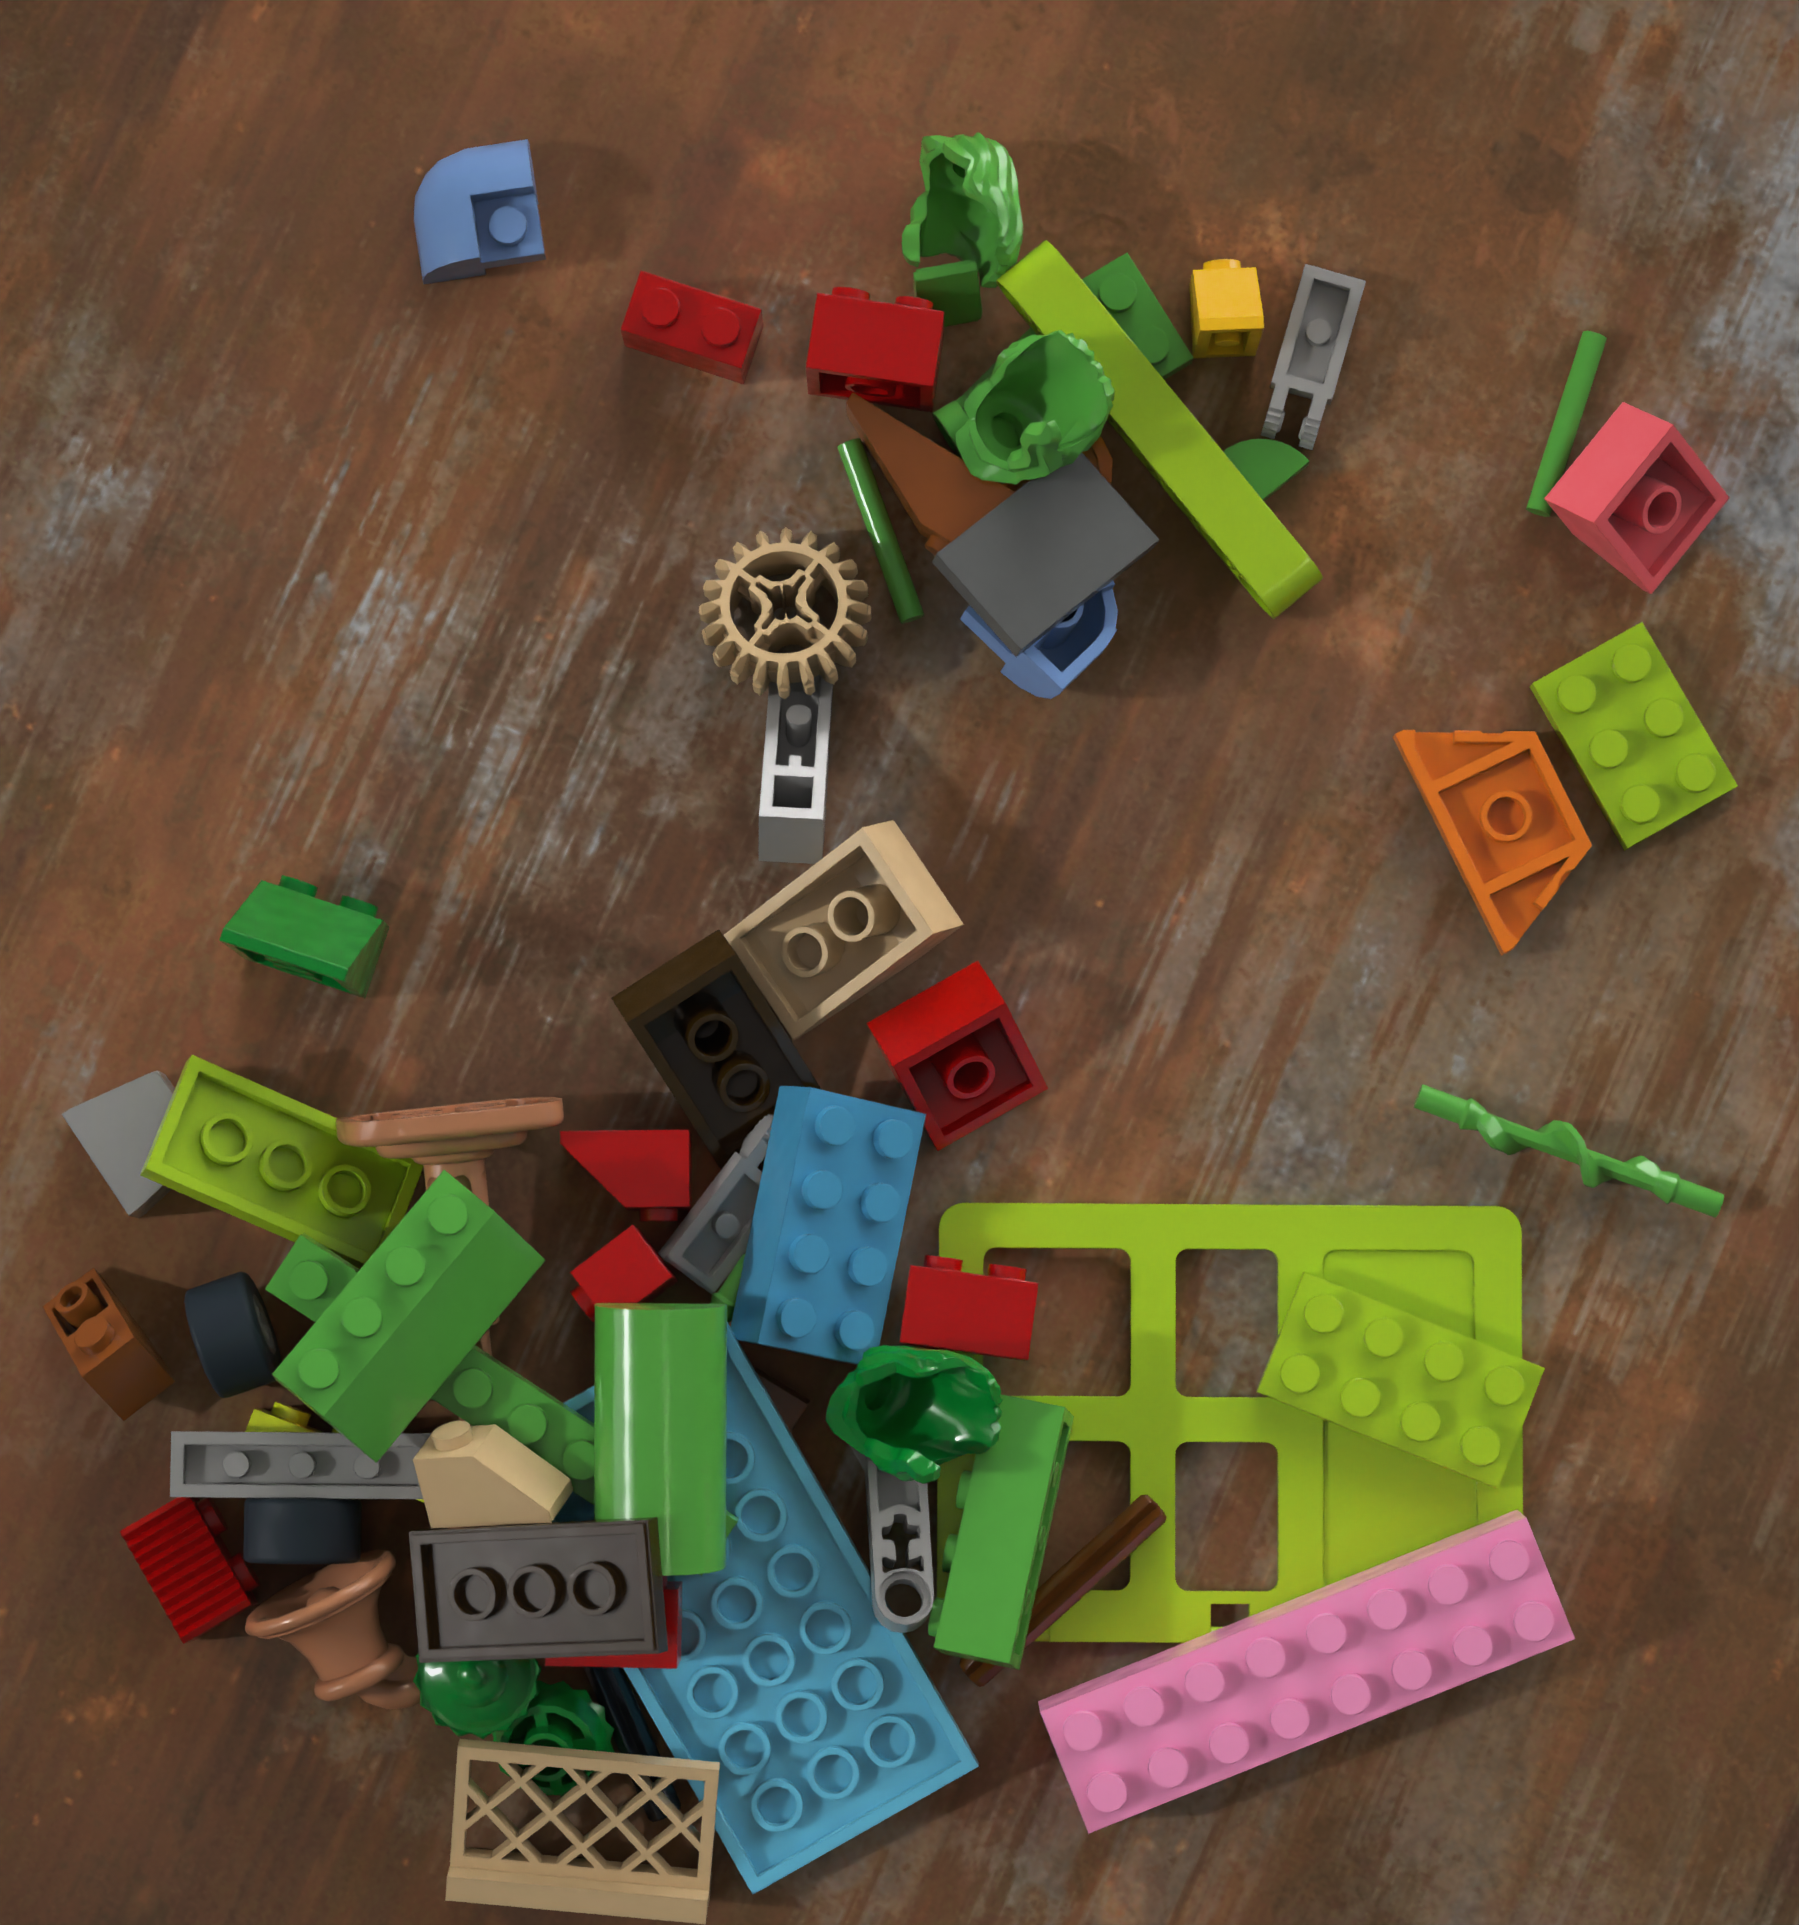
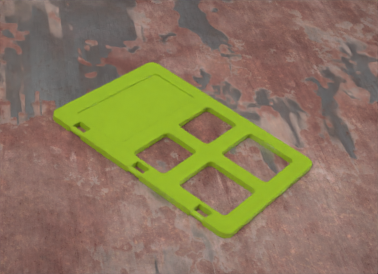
M958 1203L948 1208L942 1215L939 1223V1256L963 1260L962 1272L983 1275L984 1256L989 1250L994 1248L1120 1249L1125 1251L1130 1258V1387L1128 1391L1122 1396L1012 1397L1065 1407L1074 1416L1069 1441H1117L1124 1443L1130 1452V1505L1141 1495L1146 1494L1165 1512L1167 1518L1161 1527L1130 1554L1129 1582L1123 1589L1090 1590L1033 1642L1185 1643L1222 1628L1211 1626V1604H1248V1617L1514 1510H1518L1523 1514V1426L1499 1488H1494L1269 1397H1186L1181 1395L1176 1389V1257L1183 1250H1268L1272 1252L1277 1259V1337L1303 1272H1307L1522 1358V1231L1518 1218L1510 1210L1500 1206ZM951 1351L969 1356L983 1366V1355ZM1265 1442L1273 1445L1276 1449L1277 1582L1272 1589L1268 1591L1183 1590L1177 1585L1175 1580V1454L1177 1448L1182 1443ZM965 1454L938 1465L941 1467L940 1477L937 1479V1597L939 1598L945 1597L950 1574L942 1571L944 1548L950 1533L958 1535L964 1510L956 1507L959 1481L964 1470L972 1471L976 1454Z

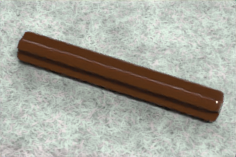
M1145 1494L1137 1498L1037 1589L1024 1650L1165 1523L1167 1518L1165 1512L1150 1496ZM961 1658L959 1662L961 1670L979 1687L985 1686L1005 1668Z

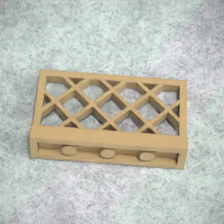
M460 1738L457 1748L450 1867L447 1874L445 1900L706 1924L711 1892V1870L720 1762ZM471 1761L498 1762L512 1779L488 1797L470 1777ZM518 1764L529 1766L523 1770ZM546 1767L563 1768L577 1783L575 1787L554 1803L531 1779ZM583 1770H589L594 1772L588 1776ZM611 1773L628 1774L642 1789L641 1792L619 1809L597 1786L599 1782ZM648 1776H654L659 1778H657L653 1782ZM676 1779L705 1781L703 1800L684 1815L662 1792L664 1788ZM521 1787L543 1812L519 1830L497 1805ZM586 1793L607 1818L583 1836L562 1811ZM470 1797L478 1806L468 1813ZM651 1799L670 1819L672 1824L648 1842L627 1817ZM484 1815H487L508 1838L494 1850L466 1848L467 1829ZM702 1816L700 1834L692 1823ZM549 1821H552L573 1845L559 1856L542 1855L527 1838ZM614 1827H617L637 1849L635 1853L623 1862L606 1861L592 1845ZM679 1833H682L699 1851L698 1869L671 1867L657 1850ZM517 1848L521 1853L511 1851ZM582 1854L586 1859L576 1857ZM647 1860L651 1865L641 1863Z

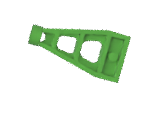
M1128 252L1082 279L1164 380L1192 364L1194 357ZM1030 327L1017 341L1036 334ZM996 362L961 397L932 413L941 435L956 456H960V452L956 446L955 432L964 426L968 420L964 410V402L977 384L991 377Z

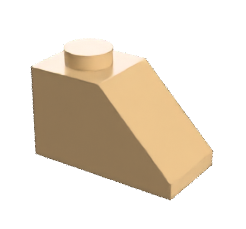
M466 1421L445 1423L435 1428L413 1458L431 1529L552 1523L573 1492L572 1482L568 1476L496 1424L470 1426Z

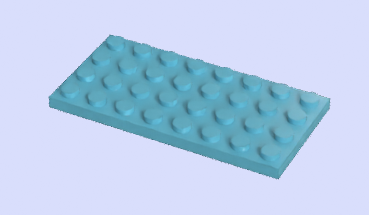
M727 1322L726 1510L739 1519L726 1538V1567L723 1570L705 1573L702 1576L699 1574L667 1576V1581H683L681 1661L677 1669L624 1668L674 1758L720 1762L715 1830L753 1895L979 1767V1762L906 1634L890 1631L882 1626L875 1617L872 1606L871 1575L868 1567ZM593 1385L563 1403L594 1423ZM572 1492L552 1522L594 1520V1505ZM885 1599L886 1606L893 1613L892 1609L890 1608L888 1602ZM687 1780L699 1802H701L704 1798L705 1781Z

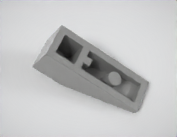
M821 675L814 677L815 692L811 696L803 691L802 682L790 684L791 693L786 699L779 696L777 683L770 682L759 806V861L816 864L823 858L833 684L826 682Z

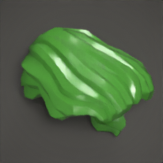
M979 132L973 137L964 134L953 137L941 135L924 136L921 141L919 162L925 192L916 199L910 209V224L905 226L902 233V254L908 264L915 267L919 266L920 257H931L943 253L954 256L961 261L972 259V261H976L980 286L996 288L998 286L996 280L1017 263L1023 239L1024 228L1018 179L1013 160L1009 156L1008 150L1002 144L990 138H985Z
M1058 330L1048 335H1030L1020 341L1011 343L1007 349H1004L998 355L991 377L977 384L964 402V410L968 420L964 426L955 432L956 446L971 475L986 481L1018 484L1022 480L1046 477L1060 467L1072 464L1080 453L1088 451L1101 435L1103 426L1113 407L1112 401L1114 400L1115 390L1111 385V379L1104 375L1100 362L1095 361L1094 351L1088 349V345L1083 339L1076 340L1073 333L1066 335L1062 330Z

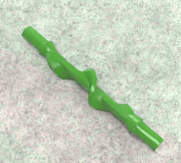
M1424 1084L1421 1085L1417 1094L1414 1108L1457 1123L1460 1130L1479 1131L1492 1149L1512 1155L1531 1147L1578 1164L1583 1184L1586 1187L1594 1188L1601 1183L1616 1179L1651 1191L1666 1204L1673 1202L1714 1218L1719 1214L1723 1204L1724 1194L1681 1179L1677 1173L1661 1171L1656 1163L1644 1156L1634 1157L1622 1162L1587 1149L1583 1138L1570 1123L1553 1120L1538 1130H1533L1487 1112L1472 1097L1465 1100Z

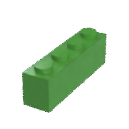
M1000 1394L1003 1401L999 1405L1002 1411L1001 1417L998 1420L1002 1427L999 1433V1440L988 1451L975 1455L972 1471L964 1470L959 1481L956 1507L964 1509L958 1535L950 1533L946 1541L942 1571L950 1574L945 1597H936L933 1602L928 1623V1635L936 1637L933 1648L945 1655L1020 1670L1074 1416L1062 1406Z

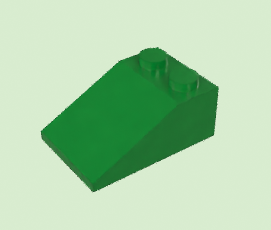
M284 875L281 876L279 885L261 880L223 928L219 940L244 959L364 999L366 998L389 930V926L383 920L375 918L378 911L377 906L342 895L339 905L315 898L318 887Z

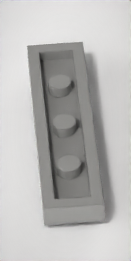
M171 1431L170 1497L423 1499L413 1458L432 1433H402L382 1458L375 1463L340 1433Z

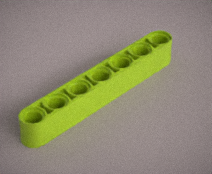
M1047 240L1041 242L996 280L1005 297L1036 335H1048L1058 330H1062L1066 335L1073 333L1076 340L1083 339L1087 343L1088 349L1094 351L1095 361L1100 362L1104 375L1111 379V385L1115 390L1114 400L1112 401L1113 407L1107 421L1248 593L1271 618H1277L1323 579L1320 570L1050 242Z

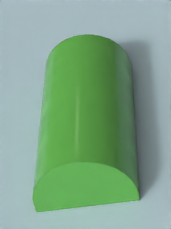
M596 1303L594 1520L657 1517L662 1576L695 1575L723 1570L726 1567L727 1304Z

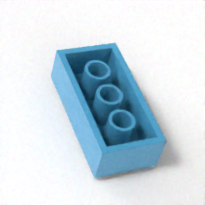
M779 1087L772 1129L770 1131L731 1322V1329L738 1341L858 1365V1362L862 1360L863 1353L866 1350L880 1345L926 1114L812 1087Z

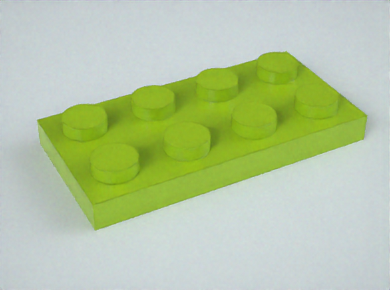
M191 1055L182 1070L140 1176L292 1242H296L298 1237L305 1233L344 1260L361 1269L404 1218L423 1165L415 1163L412 1158H382L378 1154L376 1147L345 1145L337 1137V1118Z
M1303 1272L1256 1392L1491 1487L1499 1488L1545 1368Z

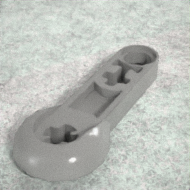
M851 1447L865 1471L871 1592L874 1614L881 1625L890 1631L899 1633L911 1632L924 1624L933 1607L934 1600L927 1483L922 1484L915 1480L901 1481L897 1477L878 1469L870 1458ZM893 1523H903L905 1533L916 1535V1539L909 1541L905 1551L906 1568H899L884 1573L882 1566L893 1569L896 1562V1549L894 1541L883 1539L882 1535L890 1533ZM917 1564L920 1567V1571L909 1569V1567ZM898 1584L913 1587L921 1598L920 1610L908 1617H901L892 1613L885 1602V1593L889 1588Z

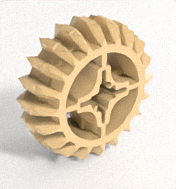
M787 527L781 531V542L769 544L766 533L759 531L756 535L757 549L750 551L746 545L736 542L735 546H733V553L737 563L718 559L715 564V571L720 580H706L703 591L704 596L710 601L699 606L700 620L709 624L702 630L704 643L708 646H717L712 654L714 663L718 667L732 664L730 676L731 680L737 685L753 675V690L759 696L767 690L770 682L777 683L779 696L784 699L790 696V684L802 682L803 691L811 696L815 692L814 677L821 675L826 682L834 685L838 680V672L834 663L853 668V665L856 663V653L851 647L866 645L868 640L867 630L861 625L870 622L872 619L871 606L862 602L869 595L867 583L864 580H854L858 574L857 564L854 560L848 559L838 562L840 548L835 542L817 551L818 539L817 535L812 531L804 536L801 544L793 543L792 531ZM778 574H794L789 579L781 582L766 579ZM821 585L829 591L838 606L835 620L829 630L820 624L819 615L812 610L813 605L817 602L816 592ZM742 597L751 602L752 611L759 616V619L754 624L755 634L749 642L739 633L734 625L735 611ZM782 607L785 612L784 620L776 619L774 611ZM787 607L796 608L797 615L794 618L788 619L786 615ZM787 645H799L806 648L793 653H776Z

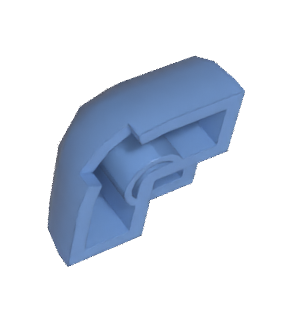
M528 139L463 149L439 160L426 173L415 195L414 226L424 284L486 275L485 269L546 260Z
M1112 581L1017 657L971 606L964 611L960 620L1005 662L1004 667L1000 671L1018 687L1036 697L1052 699L1066 689L1102 654L1116 633L1118 609L1113 593L1115 583Z

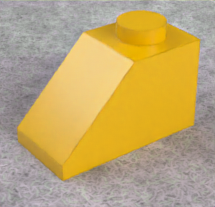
M1218 259L1203 263V270L1192 271L1189 283L1193 357L1255 356L1264 330V316L1256 267L1241 268V262L1234 259Z

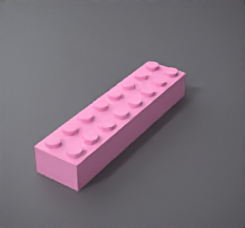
M1514 1510L1038 1701L1041 1716L1087 1831L1092 1833L1572 1641L1575 1637L1527 1517L1520 1511Z

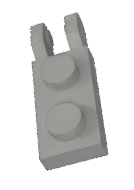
M1305 264L1269 387L1273 388L1274 391L1261 436L1275 439L1276 433L1280 432L1285 412L1283 409L1288 393L1312 400L1307 417L1303 418L1298 437L1300 439L1299 447L1313 450L1326 404L1330 405L1333 399L1365 287V280Z
M768 1114V1116H764L762 1120H759V1123L755 1125L754 1129L744 1139L740 1152H734L658 1252L663 1259L710 1294L716 1292L735 1267L742 1254L746 1252L762 1171L757 1167L766 1155L774 1116L772 1114Z

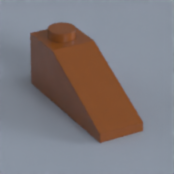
M852 393L846 402L848 419L918 532L928 539L924 546L933 555H936L1015 493L999 482L981 480L971 475L962 459L855 393Z

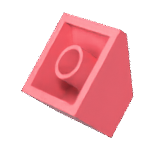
M1622 402L1544 499L1575 537L1643 591L1652 594L1730 497L1673 424Z

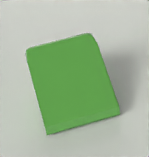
M972 259L916 269V272H913L915 297L931 301L933 303V310L944 311V327L981 319L982 304L976 261H972Z

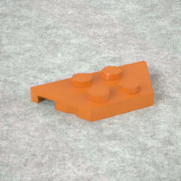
M1402 730L1394 734L1393 739L1501 956L1509 953L1592 846L1536 732L1504 731L1503 733H1482L1481 731L1454 730L1453 733Z

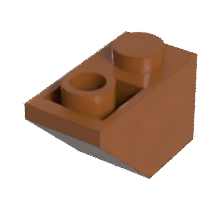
M94 1267L75 1282L66 1285L57 1296L42 1306L82 1378L123 1421L175 1382L155 1346Z

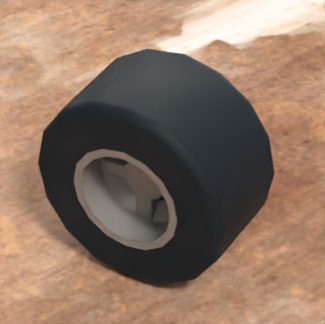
M237 1272L187 1290L184 1303L191 1336L203 1369L216 1393L222 1398H229L275 1382L276 1380L272 1373L282 1363L281 1354L269 1314L249 1274Z
M247 1498L244 1504V1560L249 1563L350 1564L358 1562L361 1558L362 1504L360 1499Z

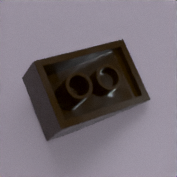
M719 929L611 998L720 1169L725 1166L735 1151L737 1153L740 1152L744 1139L754 1129L755 1125L759 1123V1120H762L768 1114L774 1115L780 1086L821 1089L740 958Z

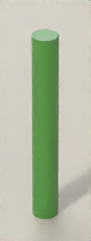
M1592 331L1582 332L1526 510L1543 517H1550L1552 508L1544 498L1564 474L1607 340L1605 336Z
M861 438L846 441L837 446L900 623L905 624L923 617L924 612Z

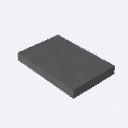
M1081 452L1072 464L1060 467L1046 477L1030 480L935 555L932 563L1017 657L1151 551L1160 539Z

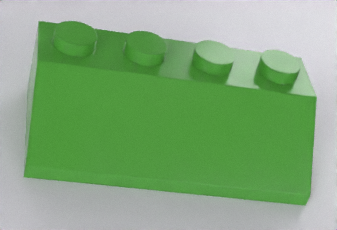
M443 1170L272 1375L277 1382L377 1463L542 1266L545 1259L493 1209Z

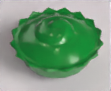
M419 1653L416 1655L418 1671L413 1682L420 1690V1706L432 1713L436 1725L449 1727L458 1737L473 1734L484 1739L494 1731L508 1732L515 1720L528 1715L529 1703L539 1694L537 1678L542 1667L536 1658L420 1663Z
M538 1680L539 1694L529 1703L528 1715L515 1720L508 1732L494 1731L492 1733L494 1742L615 1752L610 1742L614 1728L605 1721V1708L593 1703L587 1690H573L564 1681L549 1685ZM499 1764L500 1771L511 1777ZM518 1764L523 1770L529 1766ZM546 1767L531 1778L547 1796L556 1795L562 1797L577 1785L563 1768ZM583 1770L588 1776L594 1772L589 1770Z

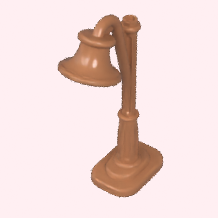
M524 1097L354 1115L336 1119L338 1140L345 1145L376 1147L378 1154L382 1158H412L415 1163L422 1164L424 1167L426 1190L441 1172L445 1170L489 1206L485 1158L492 1156L494 1149L522 1144L526 1140L527 1132L530 1130L550 1128L561 1124L564 1113L562 1098ZM499 1317L492 1325H495L499 1322ZM488 1329L476 1346L492 1356L490 1329ZM376 1549L361 1553V1558L356 1563L330 1564L278 1591L257 1606L246 1618L245 1631L248 1635L263 1639L280 1638L291 1643L308 1659L319 1677L315 1682L314 1692L320 1700L330 1702L357 1694L364 1702L386 1710L410 1708L420 1703V1690L413 1682L418 1671L416 1656H408L399 1645L387 1643L379 1619L378 1598L381 1587L393 1575V1570L396 1567V1556L390 1550Z

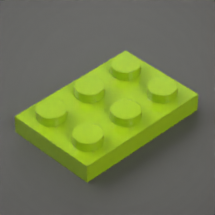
M1643 622L1530 685L1531 691L1624 851L1738 787Z

